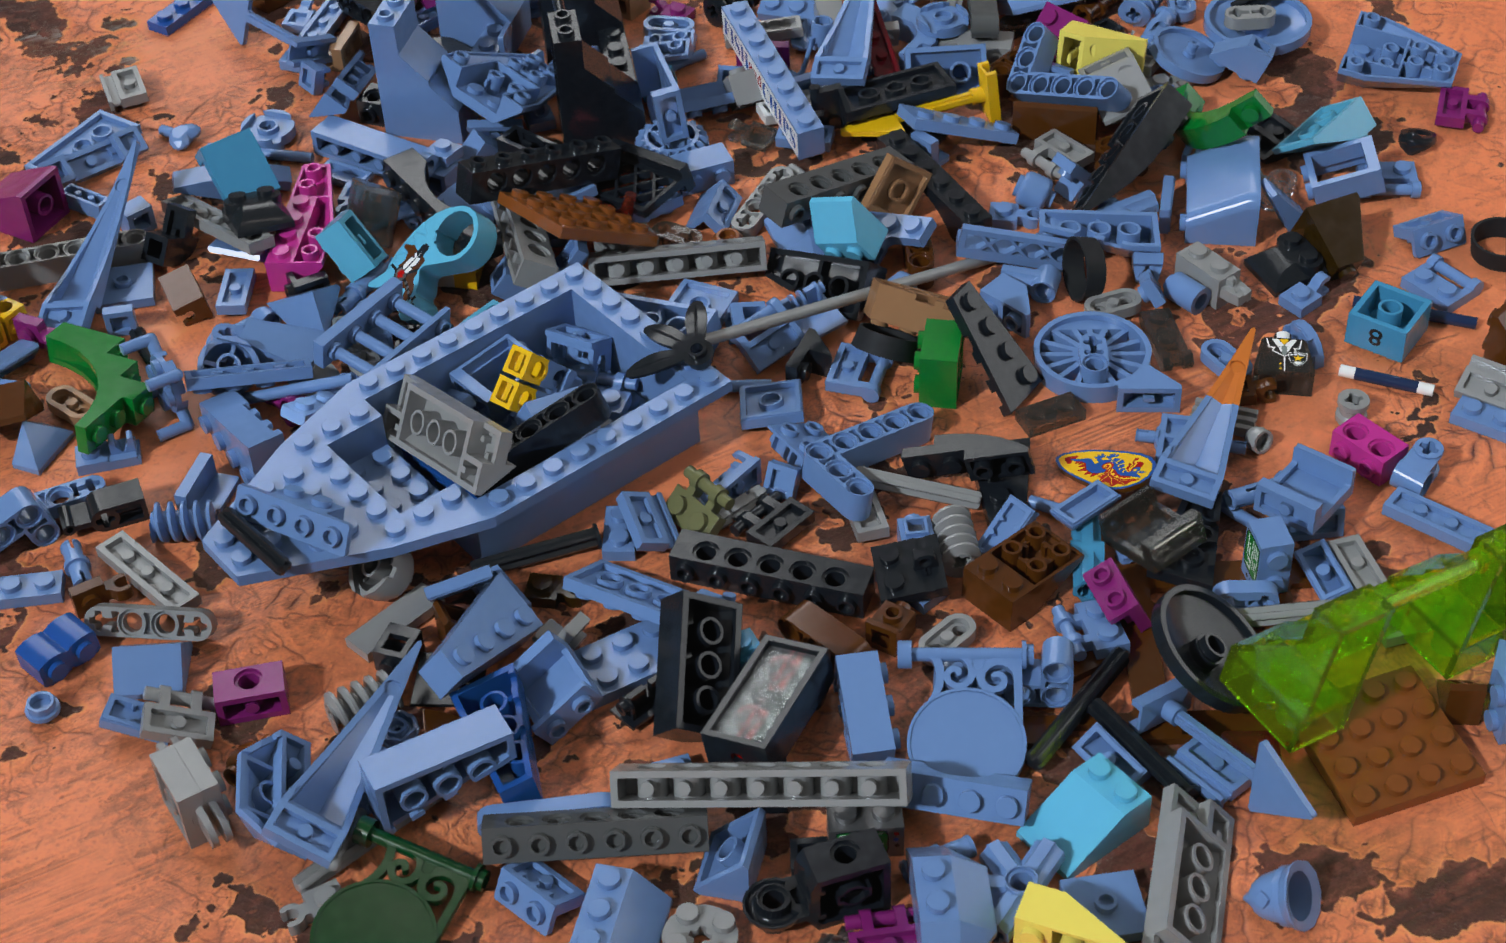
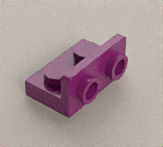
M1111 557L1083 574L1085 582L1110 624H1115L1124 618L1127 624L1134 621L1141 632L1152 626L1149 617L1129 583Z

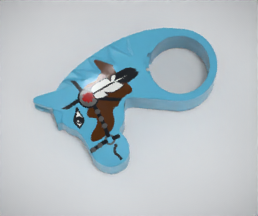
M461 205L446 208L423 222L396 252L386 272L370 281L368 286L372 289H378L394 276L403 281V300L434 316L438 313L434 299L437 295L439 279L444 276L473 272L481 268L490 259L496 247V227L490 219L468 206ZM474 224L473 234L468 245L458 254H453L454 242L457 241L466 227ZM398 311L401 320L414 325V327H416V324L423 325Z

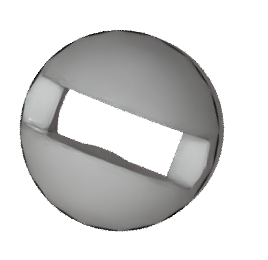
M1254 426L1245 433L1244 441H1247L1246 446L1251 451L1263 454L1271 447L1273 434L1263 427Z

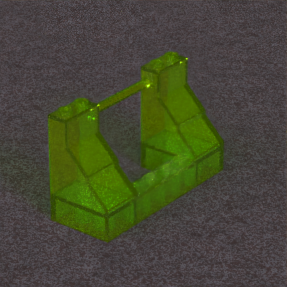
M1506 524L1477 536L1471 549L1467 552L1438 554L1388 576L1387 581L1374 587L1371 584H1367L1317 606L1312 614L1297 621H1285L1231 645L1219 680L1289 753H1292L1344 728L1381 641L1397 631L1404 634L1403 638L1446 680L1495 657L1499 639L1504 640L1506 636Z

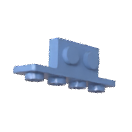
M723 80L680 89L687 120L700 118L704 112L712 111L713 115L729 111L728 107L735 103L733 92L726 93ZM648 95L645 100L650 121L653 123L656 117L651 95Z
M246 483L238 484L234 510L245 520L341 557L349 554L353 524L343 520L345 507L332 503L333 500L322 495H310L305 493L304 488L296 485H286L284 489L267 492Z

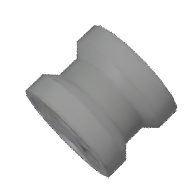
M1346 389L1340 392L1337 399L1338 407L1335 411L1336 422L1341 425L1357 413L1367 418V410L1370 405L1369 396L1358 389Z

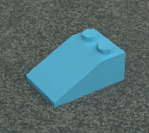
M1362 96L1320 107L1274 147L1272 151L1274 155L1315 151L1369 136L1368 133L1376 126V123Z
M1099 752L1074 769L1027 819L1024 827H1020L1017 830L1016 836L1029 848H1031L1035 840H1042L1043 838L1055 842L1065 853V861L1057 873L1064 879L1074 878L1149 825L1152 796Z

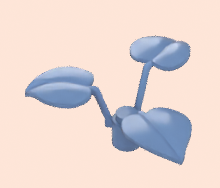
M817 15L812 18V21L807 18L802 23L804 37L790 39V44L793 48L799 51H806L800 71L796 73L789 69L793 76L805 73L812 49L814 51L819 50L833 25L831 17ZM870 68L868 69L867 76L872 75Z

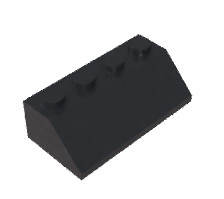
M681 590L661 599L653 736L679 742H703L700 734L740 674L743 604L687 590Z

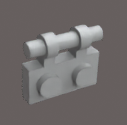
M1055 128L1036 138L1033 150L1024 147L1020 153L1021 157L1026 159L1027 164L1033 168H1041L1052 179H1060L1062 175L1058 173L1060 167L1053 163L1052 160L1046 159L1047 157L1053 159L1057 152H1060L1081 167H1085L1094 162L1095 156L1094 151Z
M160 685L159 688L145 686L143 700L148 701H145L142 708L139 738L169 743V738L174 735L178 737L179 741L190 736L196 747L211 749L214 742L216 713L209 711H214L215 709L214 697L204 696L203 692L191 690V693L171 690V686ZM170 704L179 705V706H185V707H188V708L178 707V706H172V705H170Z

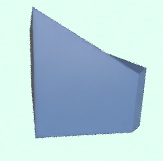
M335 284L266 304L288 325L326 331L331 327L341 287Z

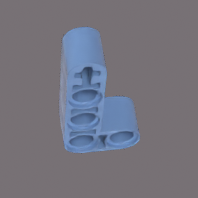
M15 487L0 497V552L24 534L35 545L40 547L53 544L60 536V528L46 506L27 487Z
M1062 636L1047 638L1042 644L1041 659H1034V666H1027V669H1022L1024 707L1061 708L1070 702L1073 695L1074 645L1070 639ZM942 662L944 671L952 665L959 666L962 669L961 679H957L953 675L951 677L953 681L960 683L967 679L968 671L963 663ZM1004 669L990 671L985 680L992 686L1000 684L999 681L991 680L992 672L1002 671L1007 676V690L998 696L1011 706H1014L1012 675ZM934 670V676H933V690H934L935 680H936L935 670ZM976 681L971 688H978ZM944 684L943 691L949 690Z

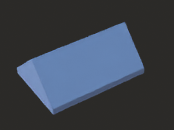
M986 43L905 48L904 70L937 61L956 84V95L965 93L969 89L979 86L977 63L987 61Z

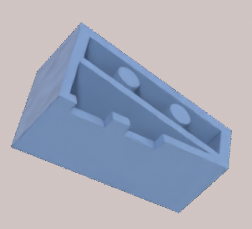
M878 650L836 655L833 688L834 692H838L840 705H838L840 717L843 718L844 738L849 761H885L887 756L895 757L896 750L901 749V740L898 727L892 728L890 716H895L892 695H886L884 684L889 682L886 662L880 663Z

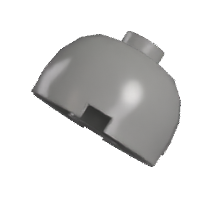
M409 552L392 558L350 565L349 583L351 589L362 597L374 601H389L399 597L408 588L413 578L414 559L412 553Z

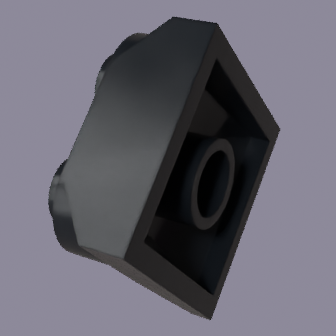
M261 186L256 191L249 193L241 191L232 192L228 195V198L223 200V220L238 239L295 227L294 219L282 203L281 192L274 189L273 186Z
M1293 231L1281 234L1277 238L1275 246L1244 259L1243 263L1275 298L1298 282H1302L1307 286L1312 277L1319 271L1328 275L1323 256L1304 236Z

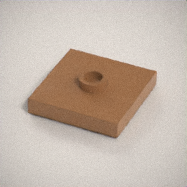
M887 153L861 204L874 212L911 215L933 174Z

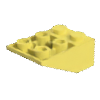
M1072 20L1060 30L1055 63L1075 69L1074 74H1079L1078 69L1129 47L1143 73L1148 39Z
M1028 882L1014 917L1013 943H1126L1067 892Z

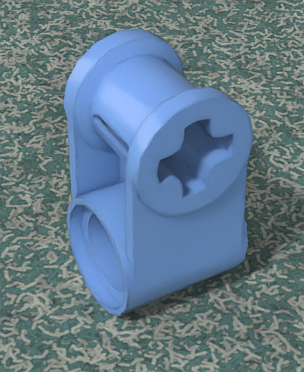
M1430 437L1418 439L1406 456L1397 463L1389 484L1395 488L1401 486L1424 496L1431 483L1439 474L1438 462L1444 453L1442 443Z

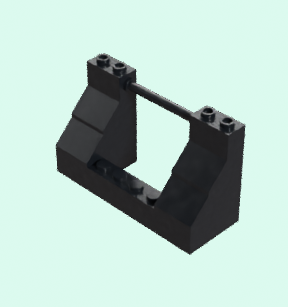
M539 0L542 34L548 64L553 60L563 143H569L574 139L587 140L593 139L598 135H604L611 138V140L615 138L635 145L639 130L644 129L646 124L645 112L638 82L635 77L618 0ZM591 46H598L600 52Z

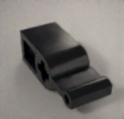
M138 478L96 489L87 495L85 502L71 506L62 505L57 508L64 535L67 536L90 527L104 532L150 519Z

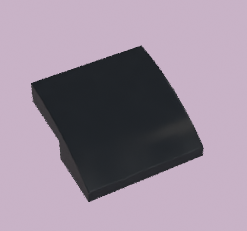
M1274 112L1271 117L1248 129L1247 135L1260 137V161L1262 163H1273L1294 154L1274 155L1272 151L1274 147L1296 129V127Z

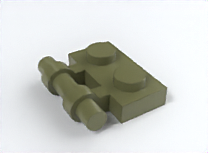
M690 465L685 468L683 473L689 479V487L686 488L677 484L666 502L674 523L680 528L718 535L727 521L718 513L722 507L730 510L734 506L735 500L729 496V491L721 484L715 485L710 481V476L702 469L697 470ZM703 492L708 495L707 503L700 499Z

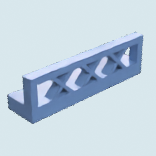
M963 223L962 229H958L956 236V256L1031 268L1050 264L1063 272V250L1068 239Z

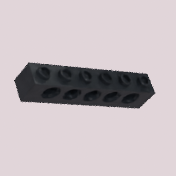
M598 135L593 139H574L569 143L563 144L549 143L545 147H525L520 151L497 152L495 155L485 157L472 156L470 159L458 161L455 193L469 205L496 201L498 200L499 191L512 192L514 188L525 190L529 194H536V191L547 192L618 179L622 148L614 143L611 138Z
M681 529L669 554L670 576L672 580L793 605L809 600L824 611L864 619L875 591L874 567L687 529Z

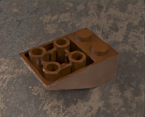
M1034 520L964 566L962 597L1011 632L1032 618L1084 559V554Z

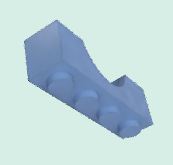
M889 756L885 760L912 762L913 798L908 806H902V808L1020 827L1025 825L1029 814L1033 779L997 773L984 777L956 776L936 771L921 761Z

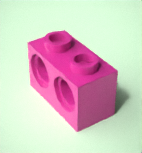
M1357 413L1332 431L1329 454L1335 459L1355 467L1358 474L1380 487L1390 480L1397 463L1408 453L1409 445L1360 413Z

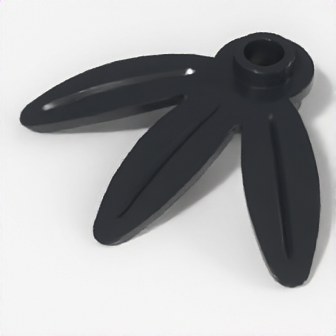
M695 301L688 307L685 314L686 335L680 330L664 324L646 326L643 332L650 340L671 350L659 351L642 358L626 371V377L629 379L646 377L675 367L683 362L694 370H703L709 367L713 361L714 348L709 341L704 340L708 322L704 304L701 301Z

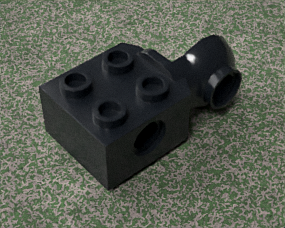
M875 827L863 831H854L843 837L829 841H820L802 848L795 858L796 861H794V875L785 878L762 879L747 889L742 900L743 912L748 920L766 933L780 934L789 927L808 921L818 930L844 923V916L858 914V910L870 909L871 912L891 909V861Z

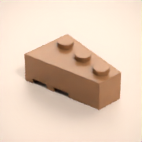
M873 277L863 310L871 319L870 323L881 327H888V324L899 327V330L902 332L916 335V333H919V330L925 331L927 318L954 320L945 302L949 296Z

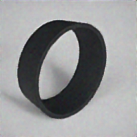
M1492 217L1479 221L1471 230L1470 251L1473 259L1481 266L1490 270L1506 272V255L1489 252L1478 244L1479 241L1489 237L1506 238V217Z
M1069 237L1063 250V278L1071 299L1075 302H1081L1089 297L1103 293L1106 284V261L1103 249L1096 238ZM1084 256L1087 269V281L1084 272Z
M860 323L851 343L857 349L869 354L904 363H914L915 351H918V338L894 328L881 327L872 323Z

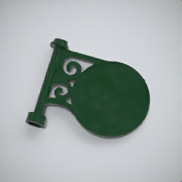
M363 815L354 828L352 842L365 848H369L372 843L385 847L387 850L384 859L370 876L340 889L325 901L313 920L310 931V943H439L468 891L473 893L477 890L483 892L490 880L491 871L487 870L486 865H483V863H479L476 868H472L379 829V820ZM397 853L415 860V871L409 877L401 878L396 875V872L400 869L405 876L410 872L408 861L405 859L395 860ZM447 881L454 886L455 890L447 907L436 923L435 915L429 905L438 906L447 900L448 888L443 882ZM434 882V890L439 891V893L430 894L426 888L430 883ZM417 885V891L412 889V887Z

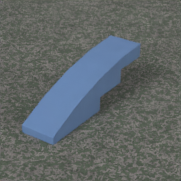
M269 164L281 186L280 190L290 191L292 184L290 166ZM205 166L173 172L172 183L174 193L222 200Z

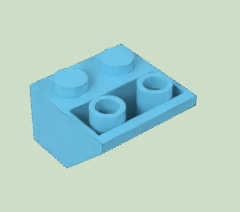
M351 209L339 213L314 237L319 242L321 248L336 263L341 273L351 283H354L373 270L387 256V253Z

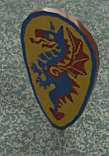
M1073 451L1060 454L1055 460L1059 470L1070 479L1085 486L1098 479L1117 493L1130 492L1143 487L1150 482L1156 468V462L1152 457L1129 451Z

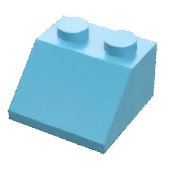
M854 196L811 197L809 206L815 244L824 251V255L856 260L876 259L888 229Z

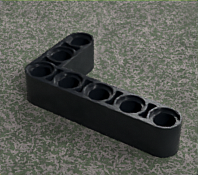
M594 383L583 384L510 430L513 433L512 448L508 453L507 460L516 465V467L484 494L550 458L606 422L611 416V409L598 386Z

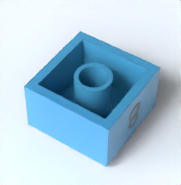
M1375 280L1349 312L1344 342L1402 363L1426 332L1433 301Z

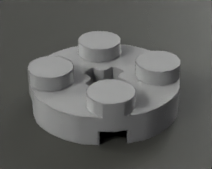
M691 902L682 903L677 907L676 913L667 920L662 930V943H694V937L698 935H704L710 939L709 941L703 940L701 943H739V933L734 915L713 905H695Z

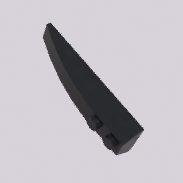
M1169 82L1137 99L1107 145L1111 149L1101 155L1098 161L1101 166L1091 173L1088 181L1092 185H1088L1082 190L1072 210H1091L1114 196L1130 184L1151 164L1162 150L1166 149L1174 141L1175 137L1173 134L1176 129L1182 127L1188 120L1186 114L1192 107V104Z

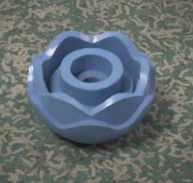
M404 710L395 711L383 746L390 748L418 736L420 726L416 717Z

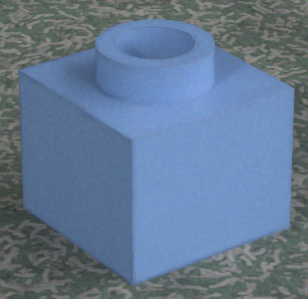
M142 196L127 201L121 223L122 231L130 229L152 231L157 228L153 208L150 203Z

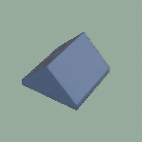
M192 641L112 647L114 694L135 700L143 699L145 686L159 688L160 685L171 686V690L185 692L193 650Z
M759 807L711 832L709 851H706L693 889L694 892L698 895L742 902L747 889L757 882L767 848L766 811Z

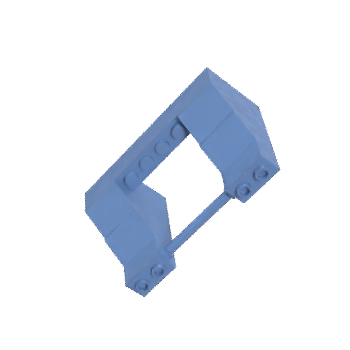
M383 0L368 22V30L386 133L434 141L442 138L454 143L463 144L469 134L466 128L467 120H477L479 114L452 96L441 62L442 54H446L447 51L418 25L414 0ZM435 0L440 36L456 39L471 47V51L500 53L498 35L504 24L511 22V53H516L532 26L529 0Z

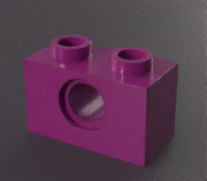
M282 660L212 672L214 705L220 726L291 714L288 682Z

